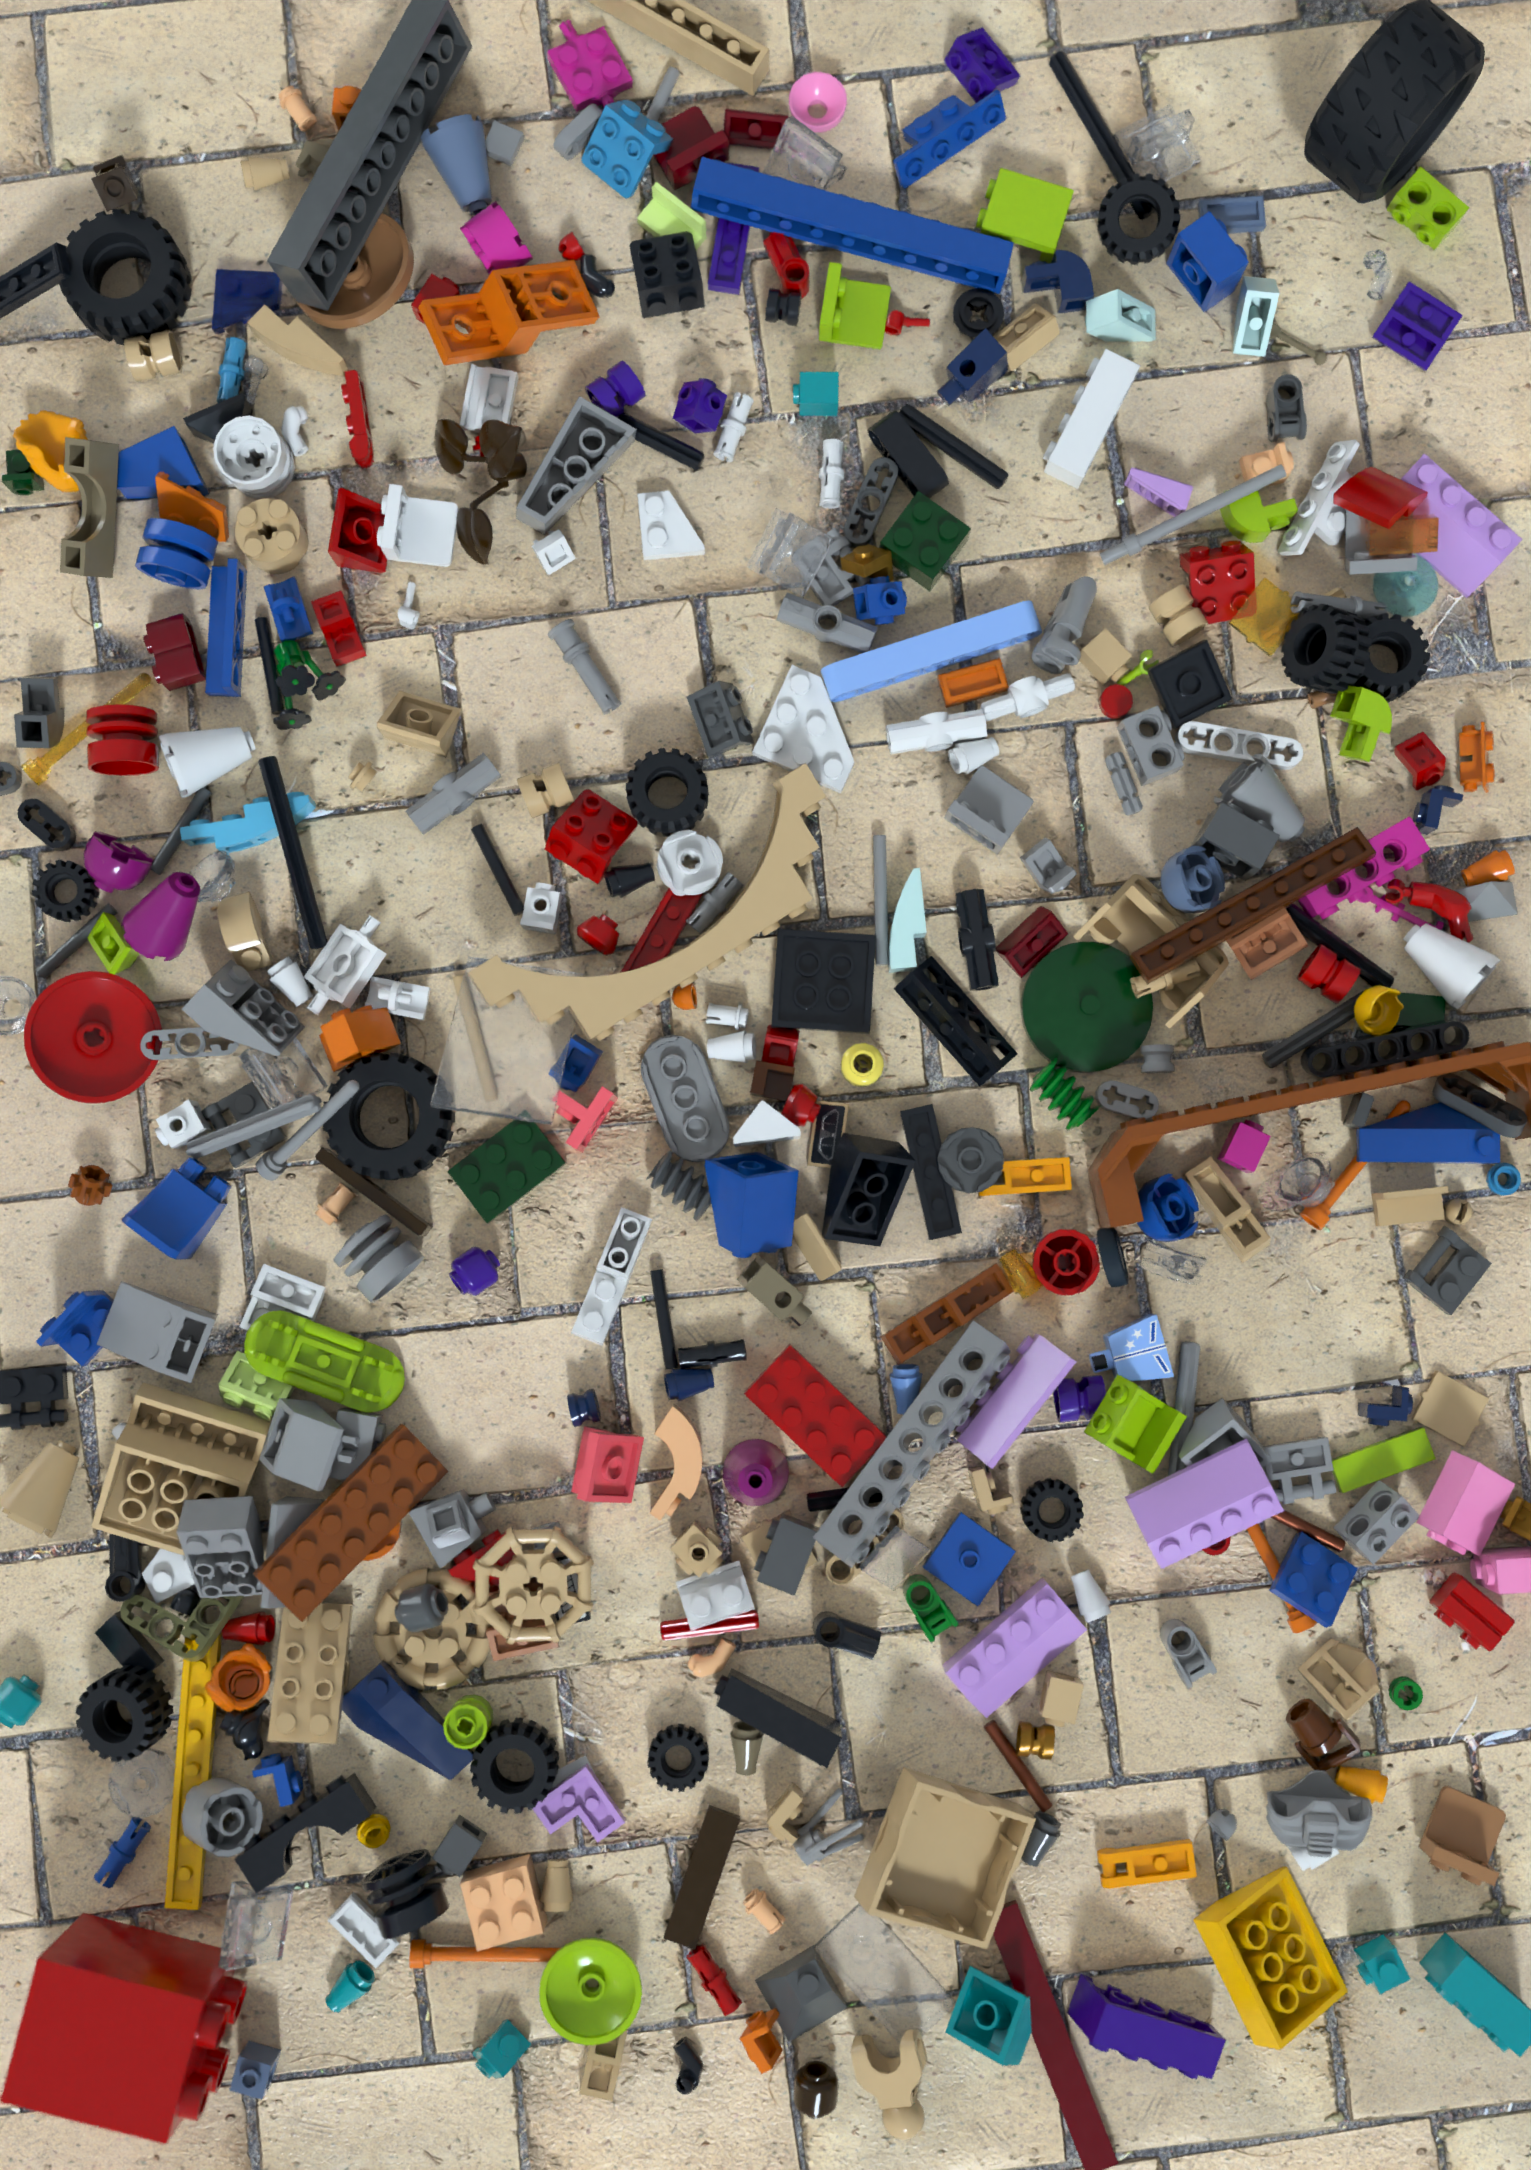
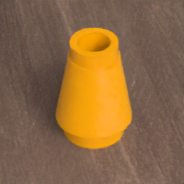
M1339 1765L1334 1782L1342 1789L1358 1797L1370 1799L1371 1804H1373L1374 1801L1378 1803L1384 1801L1388 1786V1776L1381 1775L1380 1770Z

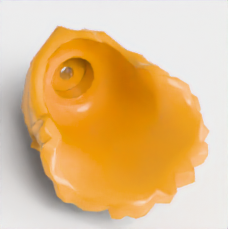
M41 410L38 414L30 413L28 414V420H20L21 426L14 429L13 437L16 439V447L25 455L35 473L62 492L72 493L80 491L74 479L64 472L65 437L88 440L83 422L76 417L70 418L46 410Z

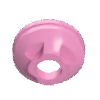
M812 72L800 77L792 86L789 94V108L792 118L801 128L810 132L829 131L840 123L847 106V95L843 85L836 77L824 72ZM814 104H820L825 107L827 113L824 117L816 119L809 115L808 109Z

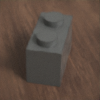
M782 1513L779 1521L773 1519L766 1536L767 1539L772 1540L768 1552H760L754 1570L760 1572L757 1581L795 1596L816 1541L813 1537L819 1530V1527Z

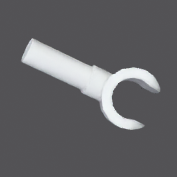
M408 582L404 604L399 608L397 614L400 625L413 630L418 623L419 612L411 609L416 584Z

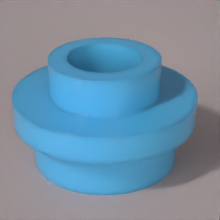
M1498 1163L1489 1169L1486 1181L1493 1193L1506 1196L1517 1191L1521 1183V1176L1518 1169L1512 1164ZM1501 1173L1507 1177L1505 1185H1501L1498 1182V1176Z

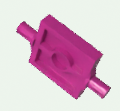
M566 20V24L563 21L559 25L567 41L548 50L547 59L576 112L585 109L590 104L602 105L604 108L606 104L614 103L613 99L619 93L633 87V79L604 26L587 34L578 35L571 20Z

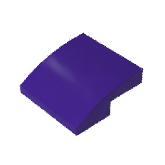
M1408 282L1372 338L1426 372L1463 315L1413 283Z

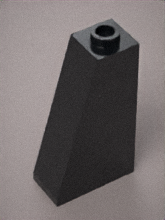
M732 1668L728 1677L721 1675L714 1690V1694L718 1695L717 1707L815 1763L828 1768L842 1738L840 1721Z

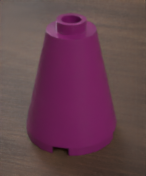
M172 873L125 914L121 921V927L124 925L125 929L123 936L136 952L150 959H154L155 956L166 957L164 961H170L179 957L186 947L200 895V886L195 878L188 873Z
M750 1439L740 1442L729 1452L723 1465V1480L728 1492L739 1502L750 1506H762L776 1500L784 1491L789 1478V1467L785 1455L776 1445L764 1439ZM756 1474L759 1475L762 1478V1480L758 1482H753L749 1480V1478L752 1475Z

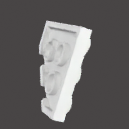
M791 665L752 751V755L790 772L806 763L818 784L841 794L854 766L851 751L822 678Z

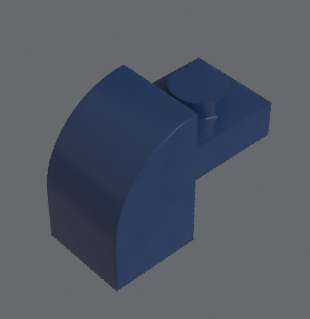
M1055 250L1052 263L1048 264L1045 261H1038L1024 268L1021 280L1023 293L1054 289L1058 314L1085 311L1086 301L1094 297L1090 270L1083 259L1072 252Z

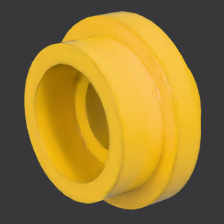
M373 1814L359 1823L356 1829L359 1842L368 1848H378L385 1844L391 1830L389 1820L384 1815Z

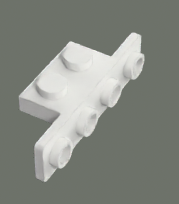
M1355 439L1335 442L1328 450L1326 459L1318 474L1313 478L1312 486L1304 501L1299 505L1290 528L1283 535V541L1277 551L1282 556L1301 555L1313 533L1328 546L1337 545L1345 531L1346 509L1333 504V494L1352 477L1346 470L1360 445Z

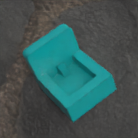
M507 2019L501 2023L482 2047L475 2049L472 2055L478 2060L475 2063L476 2067L485 2077L489 2079L492 2076L495 2079L504 2078L531 2046V2043Z

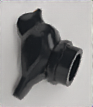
M268 1699L263 1700L257 1707L250 1710L239 1711L234 1709L232 1712H227L219 1726V1729L226 1732L225 1735L232 1736L234 1745L243 1751L245 1761L258 1758L263 1751V1741L261 1738L262 1714L270 1704Z

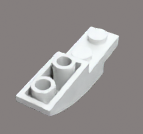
M621 1207L597 1265L594 1278L571 1331L573 1335L603 1346L652 1222L651 1218Z

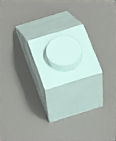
M1243 276L1236 307L1233 354L1265 357L1280 294L1275 279Z
M1119 289L1086 301L1085 325L1087 333L1105 342H1151L1156 340L1155 308Z

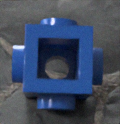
M889 576L870 579V584L853 588L856 619L858 620L874 619L875 625L894 623L895 616L906 614L907 596L903 590L902 581L890 582Z

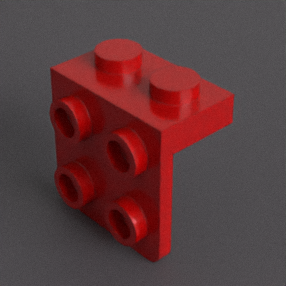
M1226 541L1221 543V547L1211 549L1208 546H1196L1190 548L1188 553L1179 554L1180 567L1189 574V589L1194 599L1192 607L1200 608L1208 624L1252 617L1256 613L1254 552L1241 543V541Z
M585 789L553 824L544 850L577 870L582 876L599 884L604 878V873L608 870L612 857L636 830L638 822L595 792Z

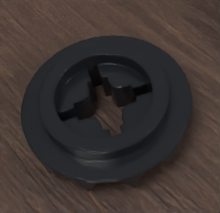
M981 288L964 292L957 299L953 309L954 324L958 327L960 334L969 336L972 341L985 328L991 335L997 333L1004 319V308L1001 300L993 292ZM986 307L983 316L984 321L977 319L971 323L973 316L971 310L979 312Z

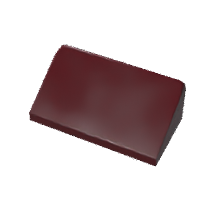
M726 108L723 131L730 145L785 151L789 115Z
M1040 906L996 947V952L1022 978L1068 935V932L1052 911Z

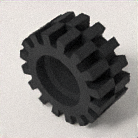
M56 860L55 865L52 863L45 865L46 871L39 870L37 874L41 877L39 881L34 879L33 885L37 886V890H32V895L38 899L35 903L38 907L42 908V912L64 922H71V920L79 921L82 920L81 915L87 917L91 914L88 909L90 906L96 907L97 903L93 900L94 897L99 898V892L95 890V887H97L94 885L95 880L88 874L86 868L72 861ZM65 879L73 880L77 886L76 897L69 903L58 902L54 893L56 885Z
M1051 1478L1045 1479L1042 1482L1040 1480L1035 1482L1032 1488L1029 1486L1026 1490V1496L1022 1497L1021 1502L1023 1504L1020 1507L1023 1516L1022 1520L1028 1529L1041 1540L1045 1539L1047 1542H1053V1540L1061 1542L1067 1536L1072 1537L1074 1535L1073 1531L1076 1528H1080L1081 1524L1079 1522L1084 1516L1082 1512L1083 1504L1077 1492L1063 1481L1058 1479L1052 1480ZM1050 1497L1060 1499L1064 1505V1515L1055 1523L1045 1522L1039 1514L1041 1503Z
M678 1724V1727L670 1725L667 1726L665 1731H659L657 1737L653 1738L648 1753L650 1774L652 1778L657 1779L659 1786H667L668 1791L673 1792V1788L679 1789V1792H684L686 1787L692 1789L696 1786V1782H701L704 1778V1773L707 1772L709 1761L707 1742H704L703 1735L695 1732V1728L691 1726L689 1729L684 1728V1724ZM675 1745L686 1747L692 1756L690 1765L683 1770L672 1769L665 1759L666 1752Z

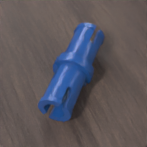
M132 1817L120 1839L114 1841L110 1846L109 1856L98 1872L95 1873L94 1879L97 1883L100 1884L107 1872H109L110 1875L102 1886L107 1888L114 1886L127 1863L133 1861L136 1856L135 1850L151 1830V1826L146 1821L136 1833L135 1830L142 1819Z

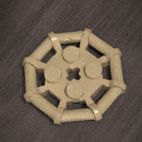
M513 1527L506 1529V1534L484 1556L476 1559L473 1564V1569L475 1570V1605L473 1610L475 1615H481L506 1638V1643L511 1645L514 1642L553 1641L557 1643L561 1641L560 1637L585 1612H590L594 1605L591 1601V1567L594 1562L591 1556H586L561 1533V1528L559 1527L514 1530ZM545 1543L544 1549L523 1550L521 1544ZM555 1547L561 1550L571 1561L565 1565L561 1561H557L552 1554ZM510 1548L515 1554L507 1565L505 1563L501 1567L496 1564ZM578 1573L577 1593L567 1591L568 1575ZM489 1576L499 1577V1593L489 1596ZM530 1577H537V1582L543 1583L542 1587L537 1588V1591L532 1592L529 1588L524 1587V1584L530 1582ZM564 1602L572 1605L555 1623L552 1614L557 1613ZM503 1604L507 1611L514 1615L511 1624L494 1608ZM525 1619H544L546 1627L521 1628V1625Z

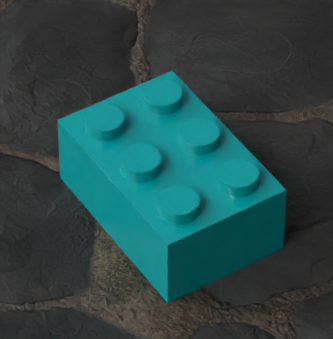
M1444 1932L1419 1962L1428 1973L1424 1978L1449 2004H1454L1462 2012V2015L1476 2028L1482 2029L1488 2035V2038L1503 2052L1510 2048L1521 2057L1531 2045V2009Z

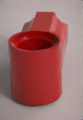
M777 232L770 233L768 238L763 241V246L781 282L782 293L800 292L802 293V298H804L810 288V270L807 262L801 258L792 237L784 236V234ZM791 277L801 278L798 281L790 280Z

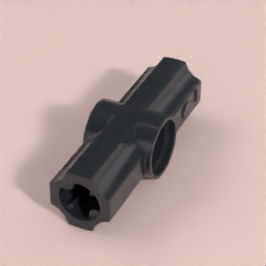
M972 889L956 893L955 902L960 924L958 939L961 955L965 957L970 991H981L998 987V976L993 953L996 951L993 926L988 921L984 889Z

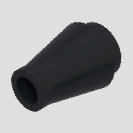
M649 862L638 865L611 867V871L604 873L605 882L612 898L616 896L623 898L645 884L655 881L654 872Z

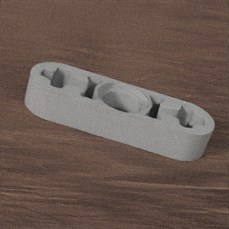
M202 1027L150 1031L143 1036L140 1047L142 1053L147 1058L164 1060L229 1055L236 1051L239 1043L228 1044V1050H222L220 1044L210 1045L212 1052H205L206 1039L203 1034L205 1030ZM176 1033L175 1048L178 1054H171L172 1047L160 1049L159 1055H155L153 1049L147 1048V1042H152L153 1036H159L160 1041H171L169 1034ZM187 1033H194L200 1039V1047L195 1052H186L181 1047V1039ZM210 1033V1036H209V1038H218V1037H220V1036H217V1035H214V1034H211V1033Z

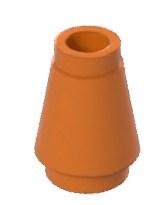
M1494 850L1466 869L1461 870L1463 881L1467 887L1491 881H1506L1508 876L1515 874L1513 862L1506 850L1500 852Z

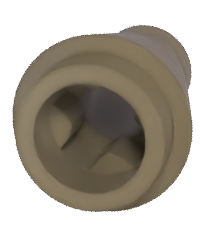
M743 1721L736 1722L733 1730L730 1732L736 1772L740 1775H753L756 1773V1764L764 1734Z

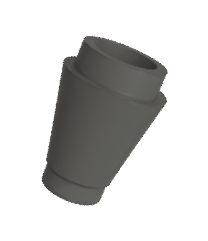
M1037 1811L1034 1816L1036 1821L1021 1858L1025 1863L1034 1867L1039 1865L1040 1861H1042L1060 1836V1822L1052 1815Z

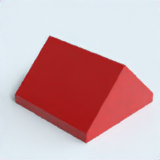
M344 488L338 489L328 553L337 567L385 573L387 558L381 547L377 545L378 528L384 525L385 518L381 511V504Z

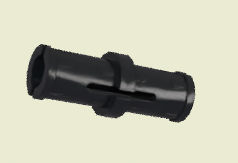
M744 1339L716 1344L714 1341H707V1345L678 1348L681 1369L710 1365L711 1368L718 1367L719 1363L747 1360Z

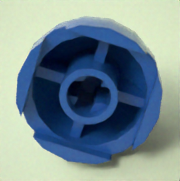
M1165 1174L1144 1183L1138 1191L1144 1221L1137 1222L1145 1235L1157 1241L1174 1242L1191 1236L1198 1226V1221L1194 1222V1212L1199 1211L1195 1194L1185 1180L1171 1177L1173 1174Z

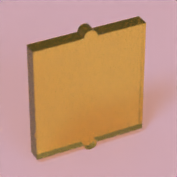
M1264 577L1228 624L1245 636L1247 643H1253L1270 657L1283 642L1286 632H1289L1291 628V622L1294 619H1298L1299 613L1291 611L1292 606L1298 607V605H1290L1291 598L1288 596L1289 592L1281 591Z

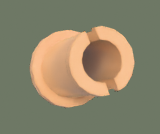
M294 86L285 87L278 95L281 108L287 109L300 131L309 130L315 125L317 121L316 116L303 101L302 92L299 89H295Z
M341 1182L322 1205L320 1203L317 1205L319 1209L315 1214L328 1225H331L334 1221L338 1222L339 1219L337 1217L352 1199L357 1196Z
M756 1888L743 1901L746 1907L745 1911L747 1914L752 1913L768 1930L770 1935L774 1934L780 1929L786 1918L766 1899L767 1894L765 1891L760 1892Z

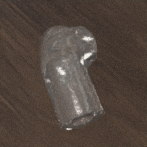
M1377 249L1376 251H1368L1365 254L1363 264L1366 269H1373L1374 278L1367 295L1371 299L1381 300L1391 279L1392 272L1386 253Z

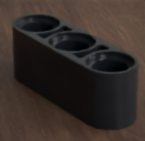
M893 410L868 428L867 431L871 441L883 457L889 458L896 463L898 477L913 496L920 491L930 499L949 485L948 477L942 467L898 411Z

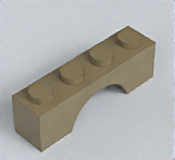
M65 437L64 472L70 475L78 485L82 498V513L75 530L70 535L61 539V573L113 578L119 444Z

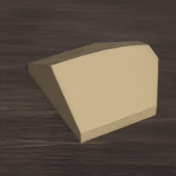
M1329 1639L1298 1668L1300 1674L1319 1696L1345 1721L1354 1716L1380 1691L1375 1664L1361 1649L1340 1643L1334 1639Z

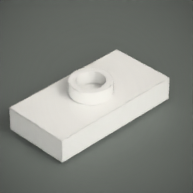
M353 1892L327 1921L377 1968L400 1944L402 1939L400 1937L393 1939L382 1938L374 1918L375 1913Z

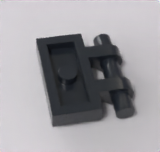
M66 1365L0 1371V1405L11 1404L10 1414H0V1428L11 1427L12 1430H21L29 1425H41V1427L45 1428L54 1427L55 1423L67 1422V1410H56L55 1400L68 1398ZM41 1401L40 1411L26 1412L25 1402Z

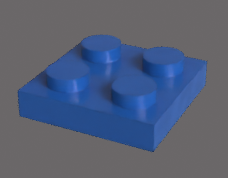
M1303 1532L1295 1534L1269 1591L1325 1628L1330 1627L1336 1618L1358 1568Z

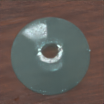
M1415 555L1417 557V571L1375 573L1374 595L1378 602H1384L1387 605L1385 610L1393 615L1399 614L1402 617L1416 616L1424 612L1436 598L1438 592L1436 572L1429 562L1418 555ZM1410 577L1414 581V585H1407L1404 578Z

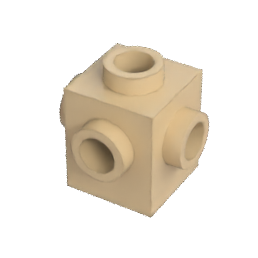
M695 1520L670 1547L679 1557L676 1563L688 1575L694 1572L700 1577L705 1571L710 1575L723 1561L719 1557L723 1553V1547L720 1545L723 1541L721 1537L710 1527L704 1530ZM700 1547L705 1552L703 1554H697L694 1551V1549Z

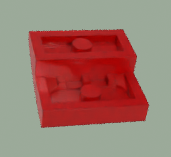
M1371 466L1358 472L1346 481L1333 494V504L1390 529L1402 515L1409 517L1427 497L1428 492Z

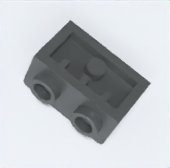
M717 681L687 696L708 757L714 758L739 745L748 746L754 743L751 735L753 733L751 722L744 716L740 705L742 703L741 694L732 683Z

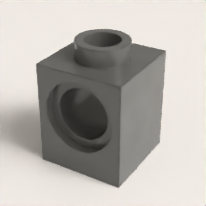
M459 1815L432 1859L437 1862L436 1865L442 1872L461 1877L482 1845L487 1833Z

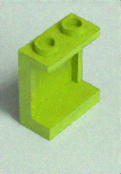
M1000 168L997 180L990 179L985 196L990 202L987 209L981 208L976 228L981 229V234L1000 237L1003 240L1041 251L1039 261L1051 263L1074 190Z
M1117 1374L1084 1433L1154 1474L1187 1416L1152 1396L1137 1384Z

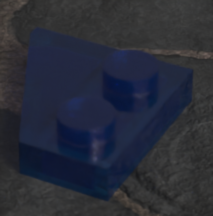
M216 269L212 330L214 333L222 334L225 332L224 328L240 321L243 324L247 323L264 304L273 312L281 309L282 281L275 272Z

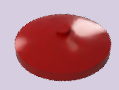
M79 972L57 980L37 997L26 1018L24 1047L27 1059L34 1073L50 1090L66 1099L80 1103H107L129 1095L149 1078L158 1060L147 1058L141 1051L140 1043L146 1033L153 1030H162V1026L153 1003L135 984L120 976L106 972ZM157 1035L153 1036L152 1042H147V1048L153 1049L155 1055H159L160 1049H162V1041L159 1040Z

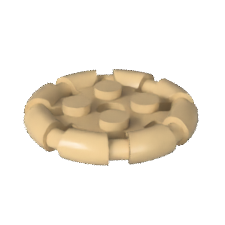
M428 1567L405 1574L397 1580L398 1584L392 1590H386L375 1611L373 1621L377 1622L373 1639L380 1660H384L387 1664L389 1663L407 1685L425 1690L426 1686H431L441 1690L462 1683L470 1677L469 1673L475 1667L480 1668L490 1650L489 1640L486 1635V1629L490 1627V1624L481 1615H475L473 1610L475 1605V1588L471 1585L473 1581L453 1577L449 1573V1569L442 1568L441 1571H430ZM423 1584L440 1585L448 1601V1612L441 1623L443 1632L440 1636L432 1637L427 1634L426 1630L412 1633L403 1624H400L399 1633L390 1632V1622H398L395 1616V1606L398 1604L399 1596L404 1590ZM460 1593L469 1602L463 1609L454 1601ZM468 1623L477 1624V1634H467ZM403 1648L407 1655L413 1657L407 1663L398 1655ZM459 1649L466 1654V1658L461 1663L453 1657ZM427 1663H438V1673H427Z

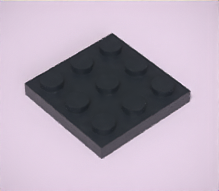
M778 929L771 1028L870 1034L876 935Z

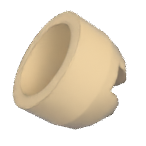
M1451 1199L1443 1207L1445 1220L1450 1224L1462 1225L1467 1223L1472 1217L1473 1209L1464 1199ZM1462 1204L1464 1206V1209L1460 1220H1458L1456 1218L1460 1212Z

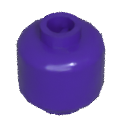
M471 1247L451 1262L452 1271L449 1273V1276L463 1295L468 1293L472 1296H477L498 1281L496 1268L500 1266V1263L491 1250L484 1252L479 1247Z

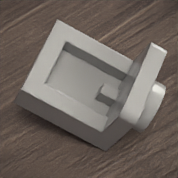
M1047 838L1042 839L1020 857L1039 888L1051 894L1065 889L1070 884V880L1077 875L1074 868L1066 865L1051 840Z

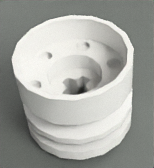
M250 415L236 417L224 424L216 435L213 446L215 462L221 473L246 496L256 499L273 498L283 492L292 481L295 470L294 455L283 438L265 420ZM259 458H262V459L260 460V465H261V466L255 467V466L258 465V461H257V460H258Z

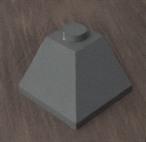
M814 1945L755 1979L770 2009L776 2008L780 2015L777 2021L789 2042L848 2008Z

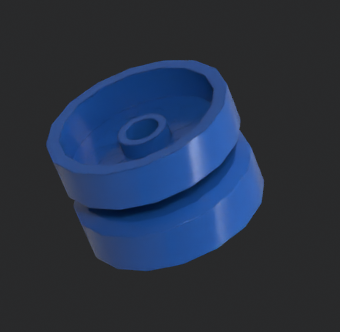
M160 518L147 519L142 538L149 546L140 547L135 567L144 574L171 585L188 589H205L211 572L205 563L213 561L218 545L216 539L204 531L177 521Z

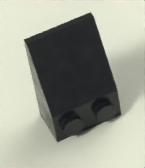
M849 1133L842 1134L831 1161L822 1237L824 1239L881 1246L916 1161L899 1142Z

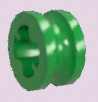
M1403 1676L1391 1682L1389 1696L1400 1709L1407 1711L1416 1709L1421 1704L1423 1691L1415 1681ZM1404 1686H1408L1413 1692L1412 1698L1407 1696L1408 1701L1404 1702L1398 1693L1400 1689L1405 1691Z

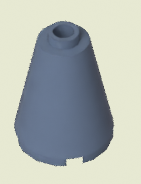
M465 114L436 123L439 130L430 134L428 128L421 135V141L463 212H470V215L474 216L488 207L487 205L492 202L483 123L480 116H477L476 120L473 121L471 114Z

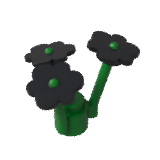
M288 640L278 644L274 650L279 663L277 669L280 674L276 679V684L278 687H281L280 691L284 696L286 709L279 714V717L273 719L274 724L280 730L299 729L312 721L310 715H306L305 711L293 708L292 696L295 694H306L307 688L315 683L314 676L308 673V669L304 664H307L318 678L316 685L312 688V693L318 701L336 694L338 688L346 680L337 670L332 673L323 674L312 660L309 651H302L298 642Z

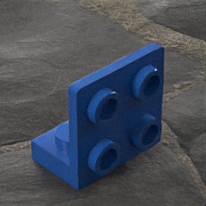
M103 1290L75 1292L63 1304L65 1310L58 1318L52 1317L40 1329L42 1335L37 1339L36 1343L41 1347L58 1344L81 1366H87L103 1348L97 1345L114 1300Z

